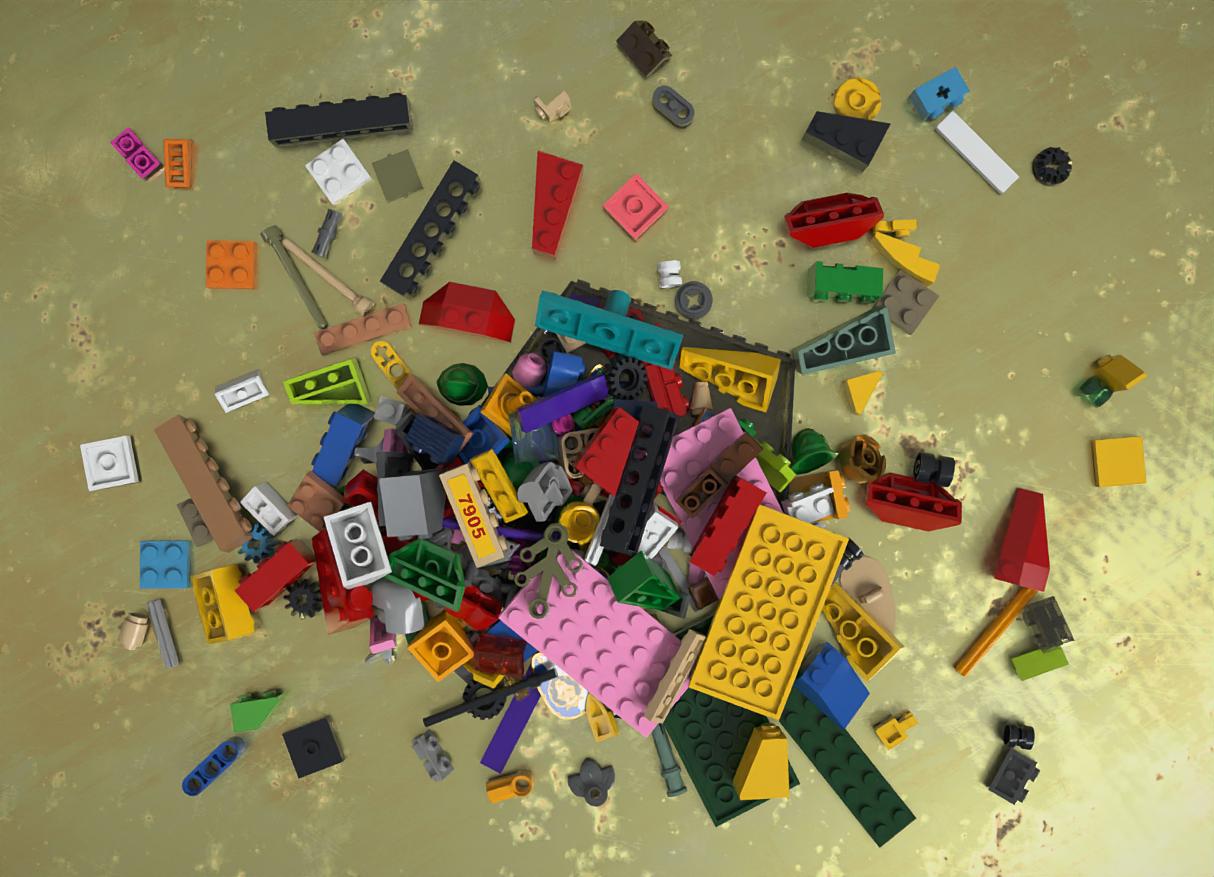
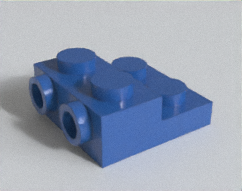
M481 405L472 409L469 416L462 422L473 433L463 449L458 452L465 463L470 462V459L490 449H493L497 455L510 441L499 426L480 412L483 408Z

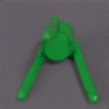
M599 369L596 374H602L603 370ZM608 399L594 411L589 406L575 411L576 413L572 418L582 429L586 430L598 419L612 411L614 407L613 399Z

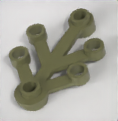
M559 523L549 525L544 532L543 539L529 548H523L520 552L521 560L531 563L536 559V554L548 548L547 556L526 571L517 573L514 578L516 585L525 587L530 583L531 579L543 572L537 599L529 604V613L536 619H544L550 613V605L547 600L553 574L562 587L563 595L574 597L578 593L577 585L570 582L557 561L558 550L567 560V568L573 573H578L583 569V562L576 558L567 544L569 538L568 530ZM555 532H560L561 537L559 540L553 539ZM531 551V558L526 560L524 557L525 552ZM573 561L579 562V567L576 570H573L571 567ZM521 575L526 576V582L524 584H520L519 577ZM568 585H572L574 588L572 594H567L566 592ZM540 604L545 608L541 614L537 612V607Z

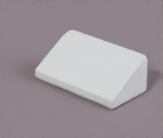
M256 369L216 386L214 394L225 413L268 396L269 392L259 369Z

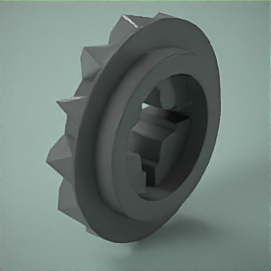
M697 281L683 284L675 296L676 308L682 316L690 319H697L706 315L713 303L712 293L709 288ZM699 292L700 294L698 296L699 298L697 301L700 303L701 306H697L696 304H694L693 306H690V308H687L690 300L687 298L685 294L693 297L695 296V294L697 295V293Z

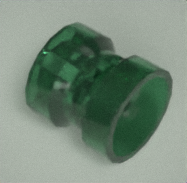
M1097 375L1090 377L1078 389V392L1083 397L1090 399V404L1094 408L1103 405L1114 393L1108 386L1101 384L1102 381Z

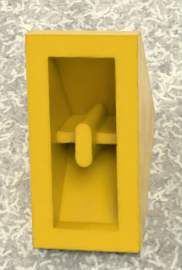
M876 371L842 381L852 414L861 415L883 372Z

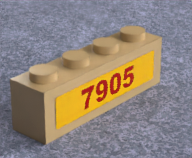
M470 462L442 472L439 477L476 568L504 558L508 545L505 537L498 534L496 527L499 526L495 513L489 512L487 504L490 501L485 489L481 490L477 481L480 480V475L476 466L471 467Z

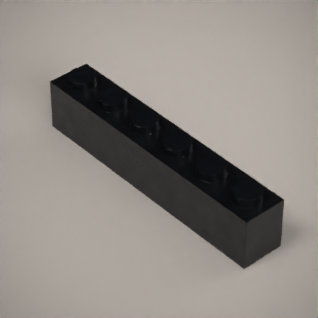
M392 93L389 97L384 98L368 96L365 98L366 100L344 99L342 103L335 104L329 101L320 102L318 106L300 104L295 106L294 109L276 107L272 111L265 112L268 140L274 146L411 130L413 129L410 101L407 95Z

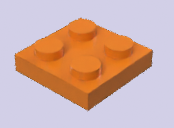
M207 240L206 288L255 289L256 242Z

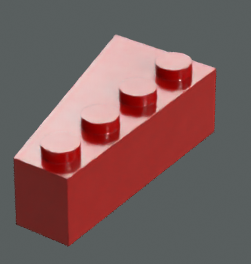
M537 151L532 250L535 254L556 260L584 171L583 164L541 151Z
M736 475L727 486L687 560L713 576L717 572L721 573L726 566L728 554L736 548L740 535L749 525L753 514L767 492Z

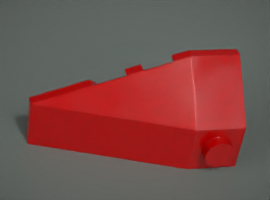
M1019 488L994 579L1044 592L1050 572L1043 493Z

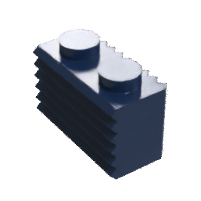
M424 414L416 415L408 436L405 437L408 442L413 444L411 447L413 450L422 454L428 453L431 455L430 460L439 465L444 463L453 464L465 440V436L432 416Z

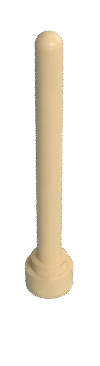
M289 238L281 240L282 245L350 300L355 311L360 316H366L374 306V302L367 296H358Z

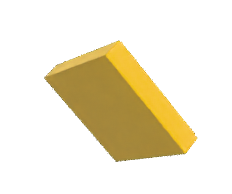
M1142 436L1092 440L1096 487L1147 483Z

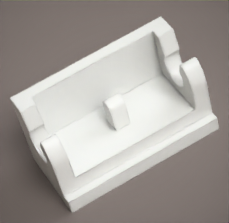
M267 482L254 486L240 502L273 536L283 531L287 527L286 525L298 516L287 507L288 503Z

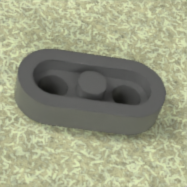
M660 86L654 91L652 99L654 107L678 126H687L692 122L694 117L693 106L669 86ZM666 97L668 102L662 103L660 98ZM685 112L686 117L680 118L678 113Z

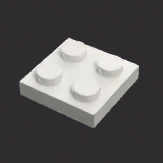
M344 139L305 165L333 205L372 179Z
M126 435L80 445L89 491L139 482L130 436Z

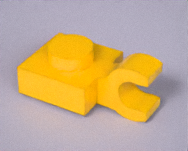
M908 712L899 721L892 716L873 729L885 747L890 750L908 738L905 731L918 724V721L911 712Z

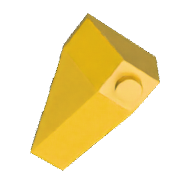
M683 347L681 349L679 368L702 382L709 381L719 387V392L731 394L737 398L736 402L741 405L766 412L777 381L781 359L752 352Z
M835 581L828 592L822 610L830 622L849 664L868 682L905 646Z

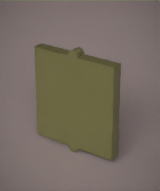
M408 149L394 155L388 154L386 158L372 163L387 202L401 196L407 197L409 193L423 188Z

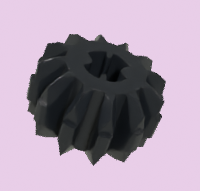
M306 578L302 583L296 580L294 581V587L288 586L286 588L290 594L284 595L283 599L290 601L289 604L285 605V608H293L291 616L299 613L300 619H305L306 615L312 618L315 616V611L320 612L322 610V607L318 604L322 603V597H319L321 591L320 589L316 590L318 582L315 581L310 585L309 579ZM304 594L307 595L306 601L308 602L302 603V595Z

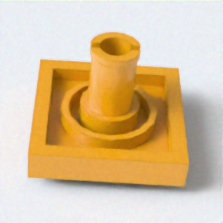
M505 373L500 377L480 412L516 441H519L525 433L521 431L516 409L538 399Z

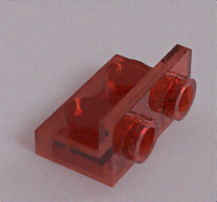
M481 633L474 648L475 670L522 678L527 641Z

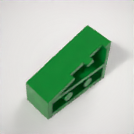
M816 261L808 269L807 297H814V301H828V298H837V302H851L852 299H861V303H875V300L881 298L883 294L884 268L858 265L855 267H843V264L836 263L835 266H823V262Z

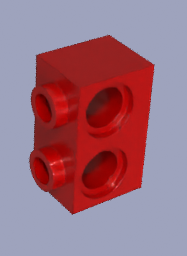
M363 469L347 483L342 501L352 507L372 502L376 519L379 522L377 477Z

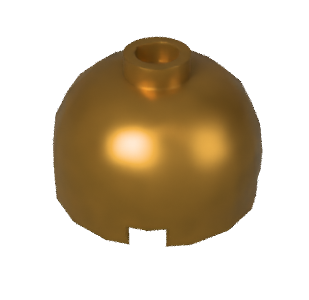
M861 434L843 444L838 454V462L841 471L849 480L856 483H868L884 475L886 458L885 455H880L878 449L881 447L879 443L872 437Z

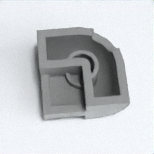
M546 462L538 465L528 474L518 488L517 497L519 502L528 503L536 521H545L554 506L564 505L573 489L561 465Z
M384 576L378 579L371 589L372 605L378 607V618L380 622L386 625V632L407 634L424 629L420 597L415 598L412 590Z

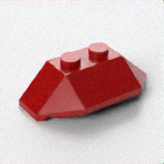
M842 193L802 201L790 213L784 216V220L791 237L815 248L861 238L884 218V212L877 197L868 198L859 194Z
M448 282L423 301L419 325L511 343L515 319L495 290Z
M888 473L867 484L866 505L883 522L927 532L958 526L962 523V502L955 499L941 486L933 485V482L929 484L914 482L913 477Z

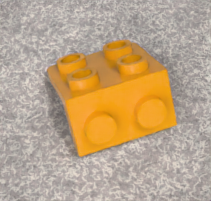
M839 470L796 477L788 484L790 494L800 491L803 493L810 491L809 487L823 483L824 486L833 487L834 492L829 493L835 513L814 522L833 518H848L847 512L850 511V504L848 498H844L842 488H845V480L843 474H839Z

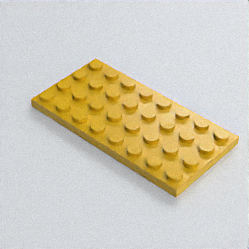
M759 505L746 531L706 635V641L689 679L688 687L779 721L849 539Z

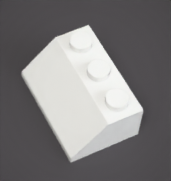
M372 502L324 517L343 587L351 590L357 586L372 583L392 572Z

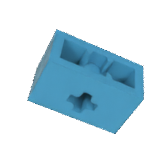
M954 67L914 89L909 97L922 120L931 117L933 120L944 113V108L950 105L952 108H955L965 101L964 97L970 90L957 67Z

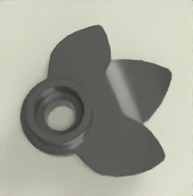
M589 758L583 762L580 775L568 776V785L574 795L584 797L585 801L594 807L601 806L606 802L608 790L615 782V774L612 767L601 771L597 763ZM595 789L600 792V796L597 799H594L591 795Z

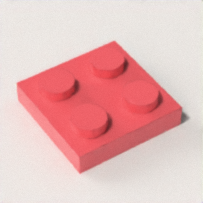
M637 173L602 205L603 209L634 240L639 238L669 209V206Z

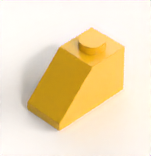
M1121 354L1116 356L1106 355L1097 362L1099 365L1092 369L1108 393L1129 390L1147 377L1143 370Z

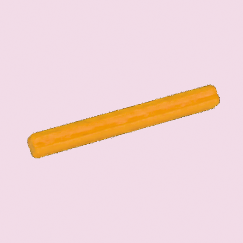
M1027 587L1021 588L955 667V670L963 677L969 675L1039 590Z

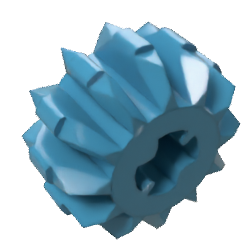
M255 523L254 528L252 527V530H250L254 538L244 543L242 549L238 551L239 554L246 553L245 561L252 559L254 564H257L260 560L266 557L269 558L268 554L274 555L276 553L271 546H277L278 542L272 541V538L275 536L271 533L268 534L269 531L265 527L262 528L261 523ZM257 539H259L261 542V544L258 545L259 547L254 546V542H256Z

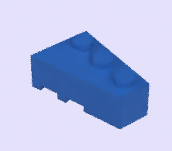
M347 404L337 412L334 411L328 421L330 428L320 440L321 450L316 453L311 465L314 466L312 472L336 487L344 481L356 457L354 456L355 448H358L361 439H365L367 433L364 431L368 422L372 419L374 420L375 412L359 404Z

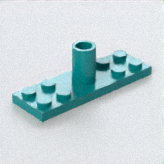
M542 290L539 297L535 327L670 370L673 368L683 339L682 334L672 330H666L647 322L626 317L631 298L621 290H612L608 293L603 309Z

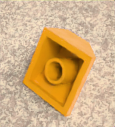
M443 610L428 621L424 629H421L407 646V649L437 682L476 655L463 627L446 610Z

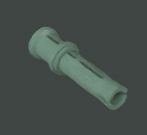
M658 723L651 734L662 766L660 774L666 782L668 789L666 792L667 797L679 796L688 790L683 785L680 775L681 767L676 765L664 724Z

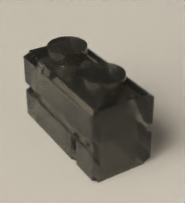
M1054 596L1030 603L1023 609V620L1028 627L1031 626L1035 634L1032 636L1033 642L1037 649L1041 648L1043 654L1069 646L1075 641Z

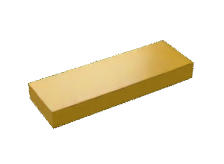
M493 449L470 459L472 466H476L480 480L505 523L525 516L528 513L523 502H519L517 491Z

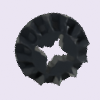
M1049 147L1041 151L1034 163L1037 177L1050 185L1060 184L1068 179L1073 171V160L1068 156L1069 152L1061 150V147ZM1052 159H1054L1055 163L1062 164L1056 168V171L1052 167H1046L1052 162Z

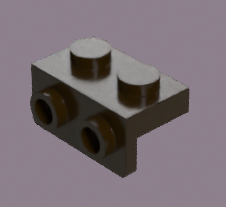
M639 20L634 21L616 42L644 76L648 77L664 60L670 59L672 54L669 52V45L654 34V27L647 21Z

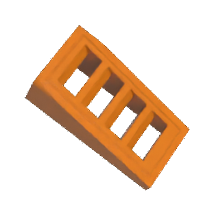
M163 139L165 187H191L192 139ZM173 146H182V151H173ZM173 156H183V161H174ZM173 165L183 166V170H172ZM172 175H184V180H172Z

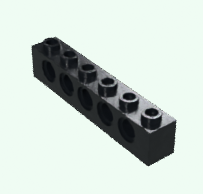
M453 160L382 276L380 282L406 299L410 295H415L420 286L418 281L422 275L426 276L432 266L430 262L434 255L438 256L444 247L442 242L447 235L450 236L455 230L456 219L459 215L463 216L469 206L467 201L471 195L475 196L479 191L481 183H479L480 178L478 174ZM459 186L463 188L461 195H451L454 187ZM448 206L451 208L447 216L439 215L442 207ZM430 227H438V233L435 236H427V230ZM424 246L426 247L425 254L421 257L415 256L416 248ZM407 266H412L414 269L413 274L409 277H404L402 274L403 269Z
M643 405L642 411L638 416L639 423L616 495L609 509V517L601 534L600 546L631 556H635L638 553L679 421V415L666 409Z

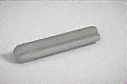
M161 600L149 601L146 605L164 667L166 669L173 668L179 665V661Z

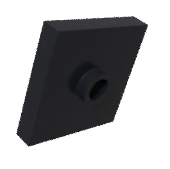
M329 716L282 734L298 779L345 760Z

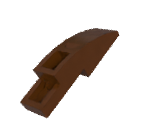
M745 431L730 446L728 445L690 483L675 502L693 518L763 450V447Z

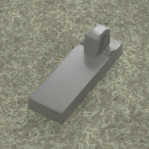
M663 545L652 560L664 570L669 569L682 592L690 595L687 589L690 587L689 583L666 545ZM690 597L689 604L694 612H697L699 609L696 608L692 597Z

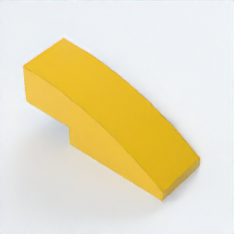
M879 232L871 236L870 241L895 268L898 270L902 269L914 279L927 286L935 282L940 264L918 257L921 247Z

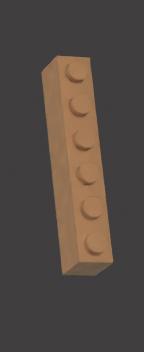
M178 414L155 428L154 431L219 550L230 553L254 538L250 531L252 526L239 512L241 506L238 501L229 494L228 490L230 487L227 481L218 474L217 470L219 467L215 460L208 456L206 443L202 438H198L195 432L197 430L195 423L190 418L187 419Z

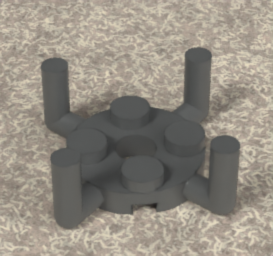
M469 560L465 571H463L465 586L470 587L473 584L479 587L478 589L483 594L491 595L498 601L501 600L502 594H508L505 603L506 607L518 593L519 587L516 584H503L497 576L496 579L490 577V572L476 568L474 560ZM435 602L434 604L435 607L439 609H442L444 607L443 605Z

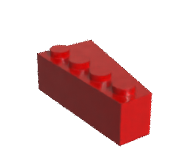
M327 529L320 531L312 537V547L315 555L327 633L329 635L353 629L374 617L372 606L362 612H356L349 607L347 595L351 590L343 587Z

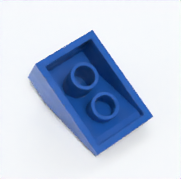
M828 642L815 646L799 668L793 683L803 695L842 730H845L870 694L846 658Z

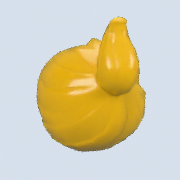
M576 501L569 503L562 509L558 523L567 528L569 533L568 540L577 543L580 550L584 552L587 551L588 545L593 538L600 521V516L593 505Z

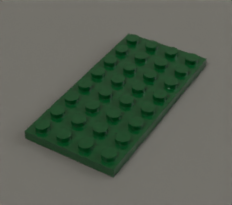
M714 614L674 633V635L682 641L683 637L691 629L706 636ZM688 687L670 709L663 724L715 827L770 800H740L733 786V779L754 728L761 727V724L770 722L765 715ZM788 760L790 790L799 785L800 782Z

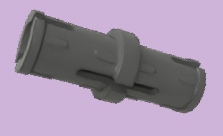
M332 209L327 210L328 212L322 227L318 228L317 232L319 235L311 253L326 258L332 239L336 238L335 232L342 217L341 213L335 210L332 211Z

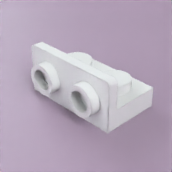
M823 483L809 487L810 491L805 493L802 491L789 495V499L781 502L786 515L807 523L835 513L829 493L834 492L833 487L824 486Z
M654 502L638 549V553L642 551L651 559L678 529V523L660 512L657 504Z

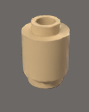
M128 613V617L124 618L117 640L122 643L121 647L135 650L136 647L142 646L148 628L147 616L138 613Z

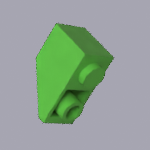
M275 690L262 692L261 696L252 697V694L238 696V700L230 704L234 733L256 730L262 727L283 700L284 693L276 694Z

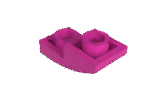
M129 127L110 142L142 179L161 164Z

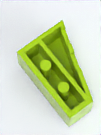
M356 357L283 381L291 404H368L371 402Z

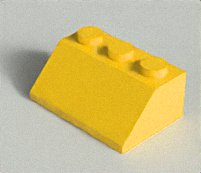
M237 564L190 576L207 644L230 641L255 633L254 619L250 615L249 608L234 591L240 586L238 581L243 578Z

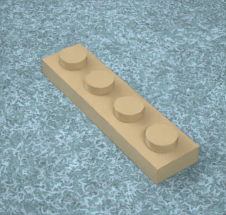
M689 629L688 633L683 637L677 654L670 661V667L666 675L660 680L657 692L647 705L644 717L649 721L663 724L707 638L704 634Z

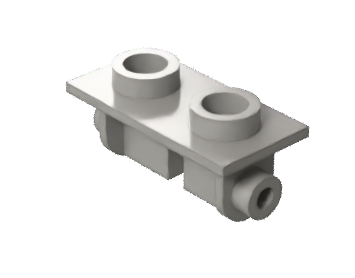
M430 729L412 740V748L419 759L428 758L429 761L423 765L430 778L434 779L435 782L442 781L454 770L450 760L445 756L438 744V740L433 736Z

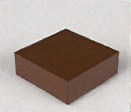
M707 576L687 588L696 608L699 610L719 599Z

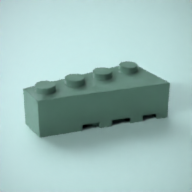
M879 305L793 348L797 372L804 375L896 354L887 306Z

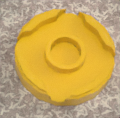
M858 77L846 80L839 86L834 96L836 114L872 120L881 107L879 89L872 81L866 78Z

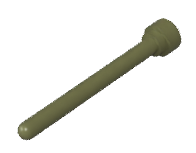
M274 225L266 228L260 233L262 239L274 248L318 328L325 329L327 326L325 319L281 243L282 238L280 236L282 234L278 226Z

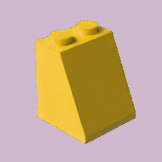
M763 723L761 727H755L733 779V786L740 800L789 798L787 737L780 727L774 723Z

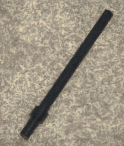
M552 668L539 674L537 672L527 675V678L425 717L423 718V723L425 727H429L522 690L540 687L541 683L558 677L557 670Z

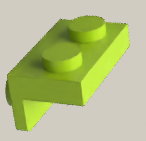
M763 441L762 444L758 442L763 447V450L756 456V459L768 483L777 491L782 492L796 476L789 468L791 462L782 454L774 455L773 452L775 450L767 442Z

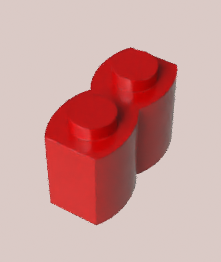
M472 584L470 587L465 586L459 611H454L445 606L444 609L451 616L464 619L470 627L484 631L499 619L498 615L501 613L503 605L493 596L483 594Z

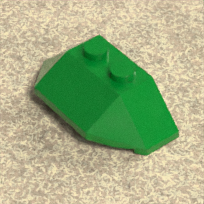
M417 539L390 554L389 563L392 572L385 575V578L445 607L459 611L465 583L458 553L427 539Z

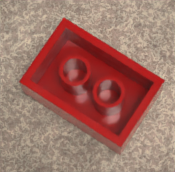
M302 539L284 541L275 549V555L270 558L266 557L257 564V571L252 574H246L238 581L240 586L234 591L253 612L269 606L287 590L288 586H291L294 581L298 580L316 564L314 553Z

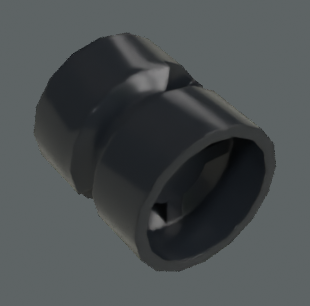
M919 452L913 467L914 482L929 484L932 481L933 485L948 488L954 476V458L941 455L935 458L934 454Z

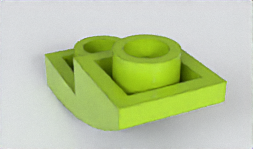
M1060 642L1012 658L1021 681L1069 665Z

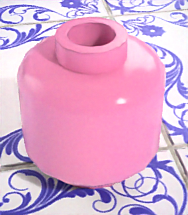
M536 353L520 356L512 371L513 378L524 387L540 385L547 372L545 360Z

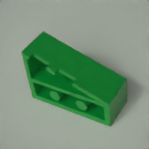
M642 551L624 565L617 567L615 572L607 578L617 602L621 604L664 611L680 599L670 574Z

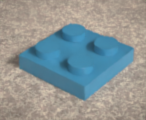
M190 540L140 541V589L190 588Z

